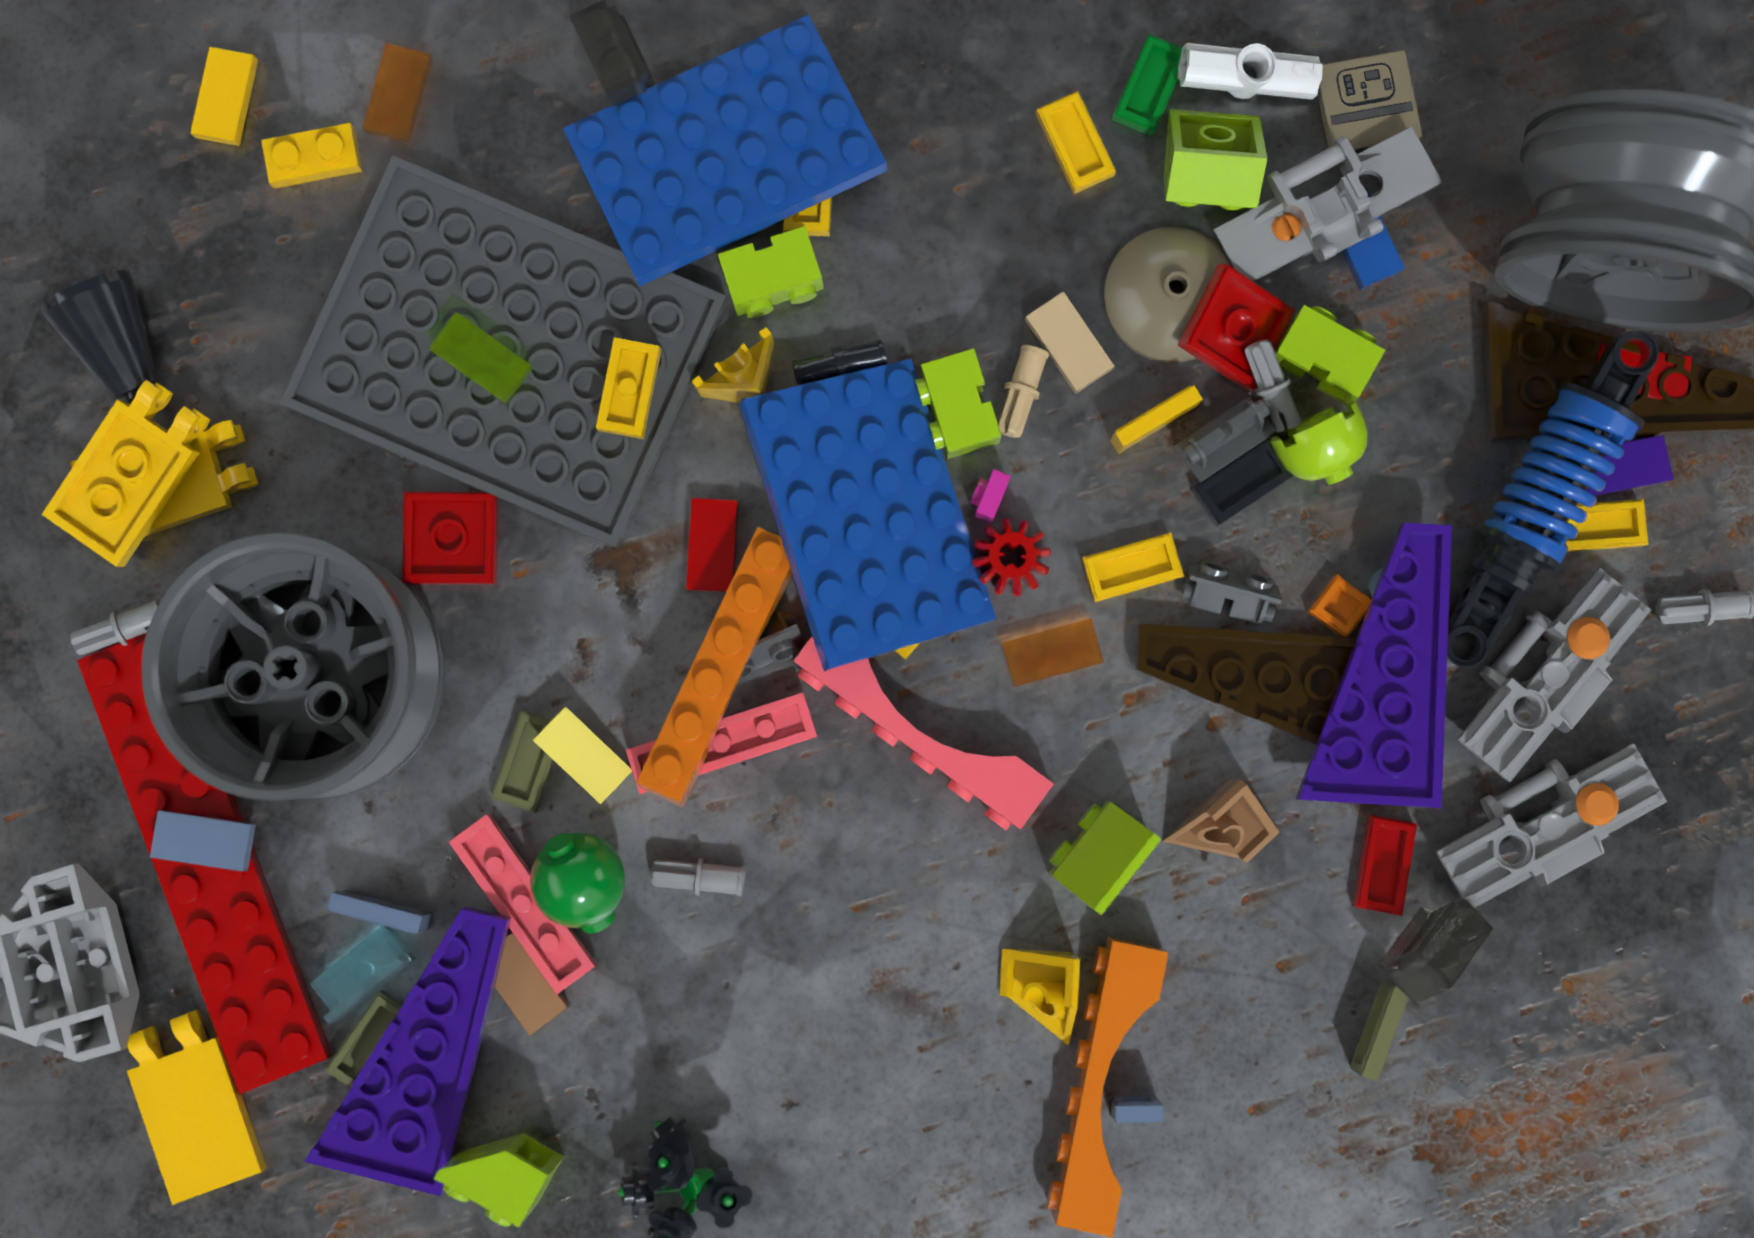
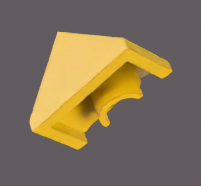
M767 327L759 332L761 341L750 349L743 343L732 356L722 362L715 363L714 366L718 372L703 382L700 376H697L692 380L696 391L701 397L740 403L744 398L767 393L774 350V340Z
M1004 948L1002 949L999 996L1010 998L1069 1046L1078 1007L1080 958L1072 952Z

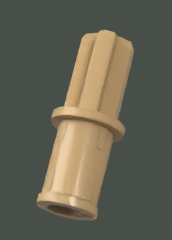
M1030 345L1021 346L1012 380L1007 382L1004 387L1008 392L998 420V426L1002 435L1012 438H1020L1022 436L1033 400H1038L1040 395L1036 390L1045 362L1049 357V353L1043 349Z

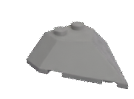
M79 863L31 877L21 889L23 894L8 913H3L0 916V1033L36 1047L43 1045L64 1053L63 1057L78 1063L126 1049L140 993L117 904Z

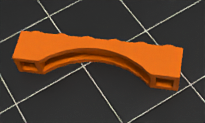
M757 527L636 782L641 789L680 807L685 805L739 679L792 576L780 536Z
M1107 937L1106 947L1098 946L1093 967V974L1100 975L1096 994L1089 992L1084 1011V1021L1090 1022L1087 1040H1079L1075 1056V1067L1081 1068L1078 1087L1070 1086L1066 1101L1065 1114L1072 1116L1069 1133L1060 1134L1056 1152V1161L1062 1163L1059 1181L1051 1180L1047 1197V1209L1053 1210L1052 1215L1057 1226L1113 1237L1122 1188L1111 1169L1103 1142L1101 1123L1103 1086L1111 1059L1124 1035L1137 1019L1160 999L1169 954L1163 948Z

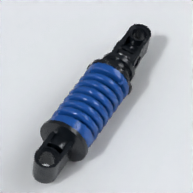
M1633 331L1612 339L1605 347L1584 386L1561 382L1558 387V399L1547 413L1549 419L1542 421L1539 426L1541 435L1532 438L1530 442L1532 451L1525 452L1521 458L1523 467L1516 468L1511 475L1514 483L1506 484L1502 491L1507 501H1497L1493 507V512L1498 517L1485 520L1484 524H1480L1477 529L1488 540V543L1482 552V556H1475L1471 565L1478 571L1463 590L1456 604L1455 611L1448 622L1447 660L1463 668L1479 665L1486 658L1499 633L1511 619L1521 595H1532L1536 588L1533 585V581L1538 577L1537 574L1542 569L1555 572L1560 571L1562 567L1560 564L1568 551V546L1565 542L1567 539L1576 538L1578 534L1577 527L1568 523L1569 519L1577 523L1585 522L1588 517L1587 512L1577 507L1578 504L1592 507L1597 501V497L1588 492L1587 488L1597 492L1602 491L1606 486V481L1596 475V473L1609 476L1615 470L1614 463L1606 459V455L1614 459L1622 458L1625 452L1624 448L1620 445L1623 444L1624 440H1632L1637 431H1640L1645 424L1644 420L1629 408L1659 357L1658 344L1651 335L1641 331ZM1626 342L1635 344L1640 350L1641 359L1635 368L1627 366L1621 359V348ZM1479 599L1493 605L1495 609L1493 610L1479 602ZM1469 632L1475 642L1473 651L1466 657H1456L1452 651L1454 638L1460 633Z

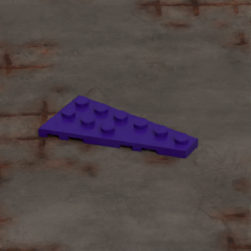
M1403 523L1399 526L1295 800L1442 808L1452 525Z
M467 906L460 910L432 955L431 961L417 983L410 990L403 1006L387 1027L352 1083L353 1086L340 1107L334 1112L326 1125L327 1128L304 1162L441 1196L444 1193V1184L435 1180L434 1177L438 1170L454 1157L511 917Z

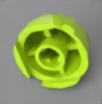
M1356 400L1344 402L1348 411H1341L1336 414L1332 406L1302 420L1301 424L1292 429H1285L1288 439L1283 442L1277 436L1271 438L1270 443L1284 468L1296 478L1306 481L1325 478L1327 485L1335 484L1353 474L1351 465L1363 456L1368 443L1367 425Z

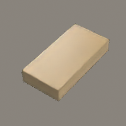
M1064 291L1025 317L1026 323L1045 351L1049 353V357L1075 394L1114 369V364Z

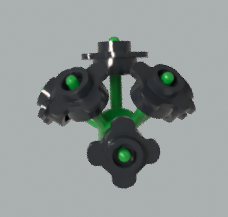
M671 1116L664 1122L656 1121L654 1124L655 1129L648 1133L653 1142L645 1148L649 1152L651 1170L638 1171L637 1163L631 1162L630 1177L621 1178V1188L618 1190V1195L622 1199L623 1207L631 1206L633 1221L639 1220L640 1210L653 1209L654 1194L680 1192L682 1199L685 1201L682 1208L669 1207L663 1212L660 1210L651 1212L648 1220L652 1227L647 1231L651 1238H693L697 1233V1225L692 1215L697 1209L710 1213L714 1217L715 1225L719 1228H729L734 1224L735 1215L741 1207L747 1206L752 1200L751 1189L746 1185L740 1186L733 1179V1173L730 1170L721 1168L714 1173L707 1167L696 1169L694 1158L691 1155L692 1146L687 1141L691 1136L683 1126L687 1122L685 1118L677 1124Z

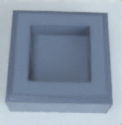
M1155 1095L1112 1096L1113 1098H1110V1115L1115 1123L1164 1122L1163 1104Z

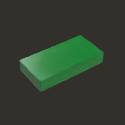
M1151 34L1147 35L1113 114V121L1151 137L1154 136L1178 80V63L1181 58L1182 47Z

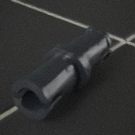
M881 339L842 349L839 345L831 347L830 353L792 361L797 386L888 364Z

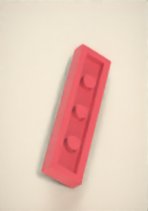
M802 692L722 718L699 775L818 737L804 693ZM656 740L626 750L635 782H637ZM636 783L639 794L647 793V791L641 789Z
M486 814L449 841L451 847L498 913L511 917L510 930L556 995L597 966V963L572 928L556 924L539 910L530 889L531 870L491 814Z

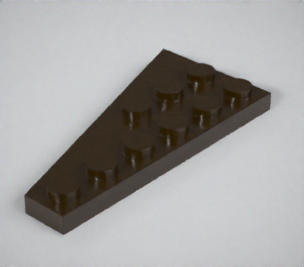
M1486 301L1482 305L1489 440L1532 439L1534 436L1541 435L1539 426L1542 421L1549 419L1547 413L1558 399V387L1561 382L1584 386L1596 365L1600 344L1607 346L1614 337L1577 326L1572 328L1546 321L1544 320L1545 317L1539 315L1518 313L1504 309L1501 304ZM1626 342L1621 348L1641 355L1639 348L1631 342ZM1668 354L1666 362L1676 366L1664 372L1659 379L1658 390L1663 399L1647 398L1650 385L1648 379H1646L1643 384L1644 391L1642 396H1636L1629 408L1645 422L1643 428L1637 431L1635 436L1754 432V378L1718 367L1711 369L1691 363V371L1688 372L1683 369L1686 358ZM1671 373H1681L1689 380L1688 394L1682 399H1673L1664 390V380Z
M1140 623L1137 625L1135 671L1316 745L1357 638Z

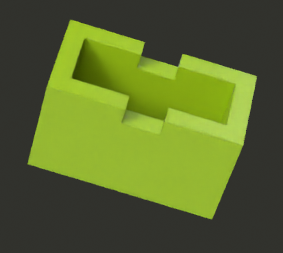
M805 226L770 237L773 245L771 247L755 251L753 243L718 254L737 316L747 314L748 318L760 317L773 311V305L788 300L791 301V304L807 302L817 296L816 291L824 289L822 275Z
M1304 305L1292 319L1274 351L1281 369L1298 379H1301L1305 372L1320 380L1316 389L1343 404L1349 400H1357L1386 350L1376 345L1377 340L1369 333L1356 328L1349 330L1336 323V317L1328 310L1318 306L1310 308Z
M975 349L921 364V378L914 381L922 407L930 405L935 422L928 423L935 449L943 448L946 458L951 459L999 444L1002 435L991 401L981 403L979 393L983 392L982 386L985 385V381Z

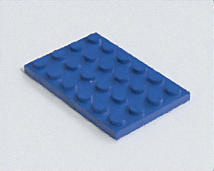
M809 15L563 128L639 287L887 171V162Z
M912 359L744 398L738 404L824 672L997 619L986 585L981 584L979 578L982 576L981 570L972 565L973 559L977 557L941 449L936 450L928 426V423H932L927 405L922 407L914 381L918 377Z

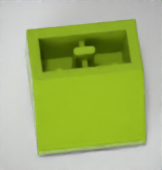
M522 1133L460 1151L438 1170L434 1179L444 1184V1192L452 1198L462 1202H468L470 1199L486 1208L485 1215L497 1224L507 1227L513 1224L519 1228L537 1206L564 1156L527 1134Z

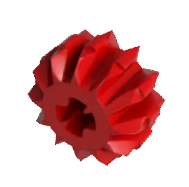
M1004 518L1001 523L1002 535L999 534L995 527L988 525L984 532L993 544L984 540H976L974 548L977 551L988 556L973 559L972 565L976 568H989L979 578L981 584H987L993 577L999 580L994 588V594L1001 595L1006 583H1011L1013 597H1019L1022 592L1020 580L1029 589L1035 590L1039 584L1031 572L1046 576L1049 572V567L1037 562L1036 559L1049 557L1051 549L1047 547L1035 549L1034 545L1042 540L1044 534L1042 531H1037L1030 538L1025 536L1024 534L1029 527V522L1026 520L1021 521L1017 532H1012L1010 519ZM1005 547L1010 552L1018 549L1022 553L1018 562L1023 565L1019 568L1014 564H1009L1005 567L1000 561L1004 553L1000 551Z

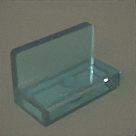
M379 926L310 983L311 987L330 1009V1012L323 1017L329 1025L345 1018L416 959L391 927Z

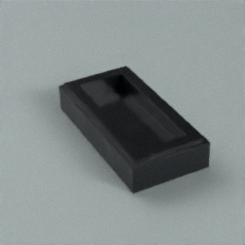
M1270 437L1191 489L1216 527L1294 476L1284 468L1270 443Z

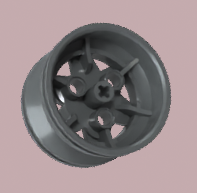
M1616 89L1569 95L1548 102L1531 113L1526 122L1524 139L1520 150V161L1522 163L1521 179L1537 213V217L1507 234L1501 242L1499 260L1497 261L1494 276L1496 282L1504 291L1529 305L1548 312L1621 328L1663 332H1705L1732 329L1754 323V247L1750 244V240L1754 238L1753 109L1732 102L1689 93L1644 89Z
M269 533L240 538L208 552L195 561L174 581L161 599L151 619L142 656V686L145 702L156 731L168 750L185 768L204 782L222 791L257 800L339 797L368 789L397 772L420 749L437 719L445 689L446 669L442 640L430 611L412 587L403 583L402 578L370 559L350 553L328 542L298 534ZM308 583L298 601L288 610L266 596V594L285 586ZM356 600L367 609L378 626L352 627ZM317 612L321 619V627L315 635L309 637L305 632L304 622L311 613ZM231 631L243 656L237 662L219 672L222 649ZM256 670L261 677L262 684L258 692L251 695L246 689V680L250 673ZM388 676L386 692L380 705L366 685ZM332 691L338 692L342 701L340 710L334 716L328 715L324 707L325 698ZM258 715L259 747L243 735L231 718ZM320 731L346 745L332 754L309 760Z

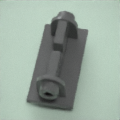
M1249 396L1174 445V449L1201 483L1277 431L1266 418L1270 414L1266 404L1261 399L1254 402Z
M1202 561L1201 565L1190 562L1188 564L1189 579L1194 581V583L1185 581L1181 593V599L1189 601L1188 606L1220 614L1224 600L1227 598L1233 600L1229 611L1230 617L1261 625L1263 621L1272 622L1276 605L1269 604V602L1281 604L1282 601L1279 588L1273 585V580L1256 573H1247L1246 577L1228 573L1229 569L1211 561Z
M779 610L771 615L739 681L748 678L755 670L770 663L787 661L803 649L806 643L792 611L783 614Z

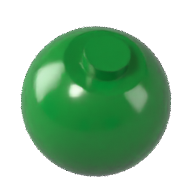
M561 833L552 837L537 855L531 869L530 889L535 904L551 921L565 927L581 928L585 933H597L606 929L615 920V909L620 903L625 889V870L618 853L605 840L587 833Z

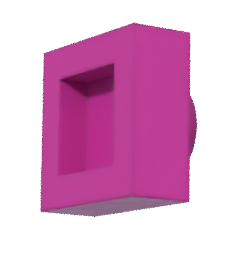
M994 469L989 481L980 478L970 502L978 506L974 518L990 525L992 524L1010 480V475Z

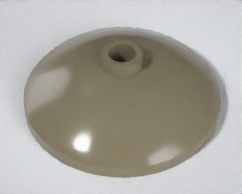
M1182 227L1153 229L1140 234L1128 242L1113 260L1104 285V306L1107 318L1120 340L1134 352L1151 360L1178 363L1196 359L1177 345L1217 265L1228 264L1232 267L1222 247L1208 236ZM1173 280L1180 281L1184 285L1185 291L1180 294L1173 293L1169 288V282Z

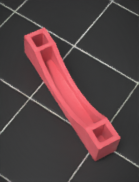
M813 637L809 639L794 659V663L801 667L796 676L818 692L823 685L828 687L838 695L834 704L854 719H857L860 713L876 723L871 730L873 733L892 747L895 746L898 740L913 750L908 759L930 775L936 768L951 779L946 787L969 803L973 796L988 806L984 815L1005 831L1011 824L1021 830L1054 785V783L1017 756L992 757L965 753L940 744L917 730L895 709L883 693L872 671L869 659L824 672Z

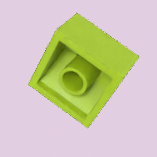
M1170 109L1164 168L1166 201L1175 202L1185 207L1208 204L1219 205L1227 210H1241L1244 207L1258 208L1267 163L1260 116Z
M1105 801L1101 807L1094 803L1078 822V825L1083 830L1072 844L1067 840L1060 844L1049 859V862L1054 867L1048 873L1100 915L1105 912L1162 840L1151 830L1108 801Z

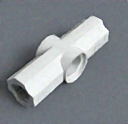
M1186 43L1182 48L1181 58L1178 63V79L1180 80V86L1228 91L1234 97L1240 99H1247L1256 94L1312 100L1318 95L1319 85L1322 80L1323 64L1320 63L1317 56L1272 52L1267 46L1258 43L1250 44L1243 49ZM1243 65L1253 68L1257 78L1249 77L1245 73Z

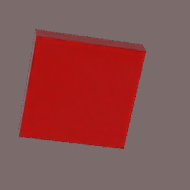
M1218 264L1177 346L1246 391H1255L1257 382L1246 357L1245 348L1254 342L1269 340L1275 351L1295 310L1228 264Z
M404 492L402 582L408 585H497L499 498L487 492Z

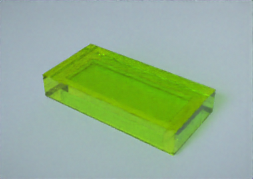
M455 312L429 347L430 351L504 404L509 402L533 369L529 363L457 312Z

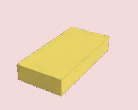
M566 706L532 739L599 804L632 772V769Z

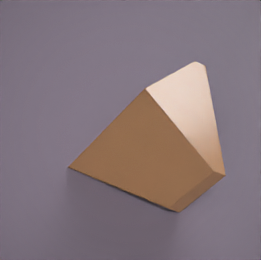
M1229 779L1162 842L1239 858L1247 864L1280 832L1247 784L1241 779Z

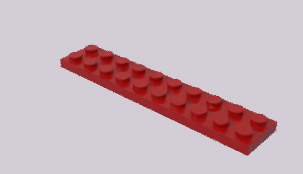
M146 632L128 639V645L123 646L121 643L78 659L77 663L150 855L158 810L243 822L233 794L222 791L192 774L174 757L158 735L149 715L142 686V656ZM253 845L248 871L243 872L151 858L239 1095L332 1057Z

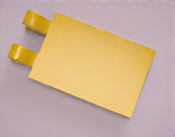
M145 380L140 386L131 404L123 400H116L41 514L116 567H125L200 454L189 444L206 429L210 422V418L197 409L193 408V410H190L183 406L177 413L169 430L152 420L153 416L169 403L173 393L156 382L154 385L148 380Z
M227 420L213 425L210 429L207 425L206 429L189 444L200 454L145 536L232 508L229 494L259 485L254 467L247 468L246 464L242 463L229 467L222 472L216 451L246 442L241 424L234 425L232 420ZM77 460L70 462L71 468L74 466Z
M198 1009L170 1020L172 1031L176 1039L182 1044L183 1050L164 1056L159 1035L154 1025L130 1034L127 1044L131 1055L139 1063V1066L127 1070V1074L172 1205L261 1173L267 1169L242 1094L239 1095L218 1037L208 1040L203 1019Z

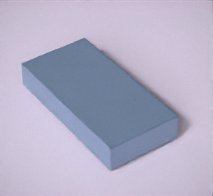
M158 810L150 858L242 872L248 871L256 824Z
M348 890L331 892L327 906L330 912L414 934L429 929L433 916L432 912Z

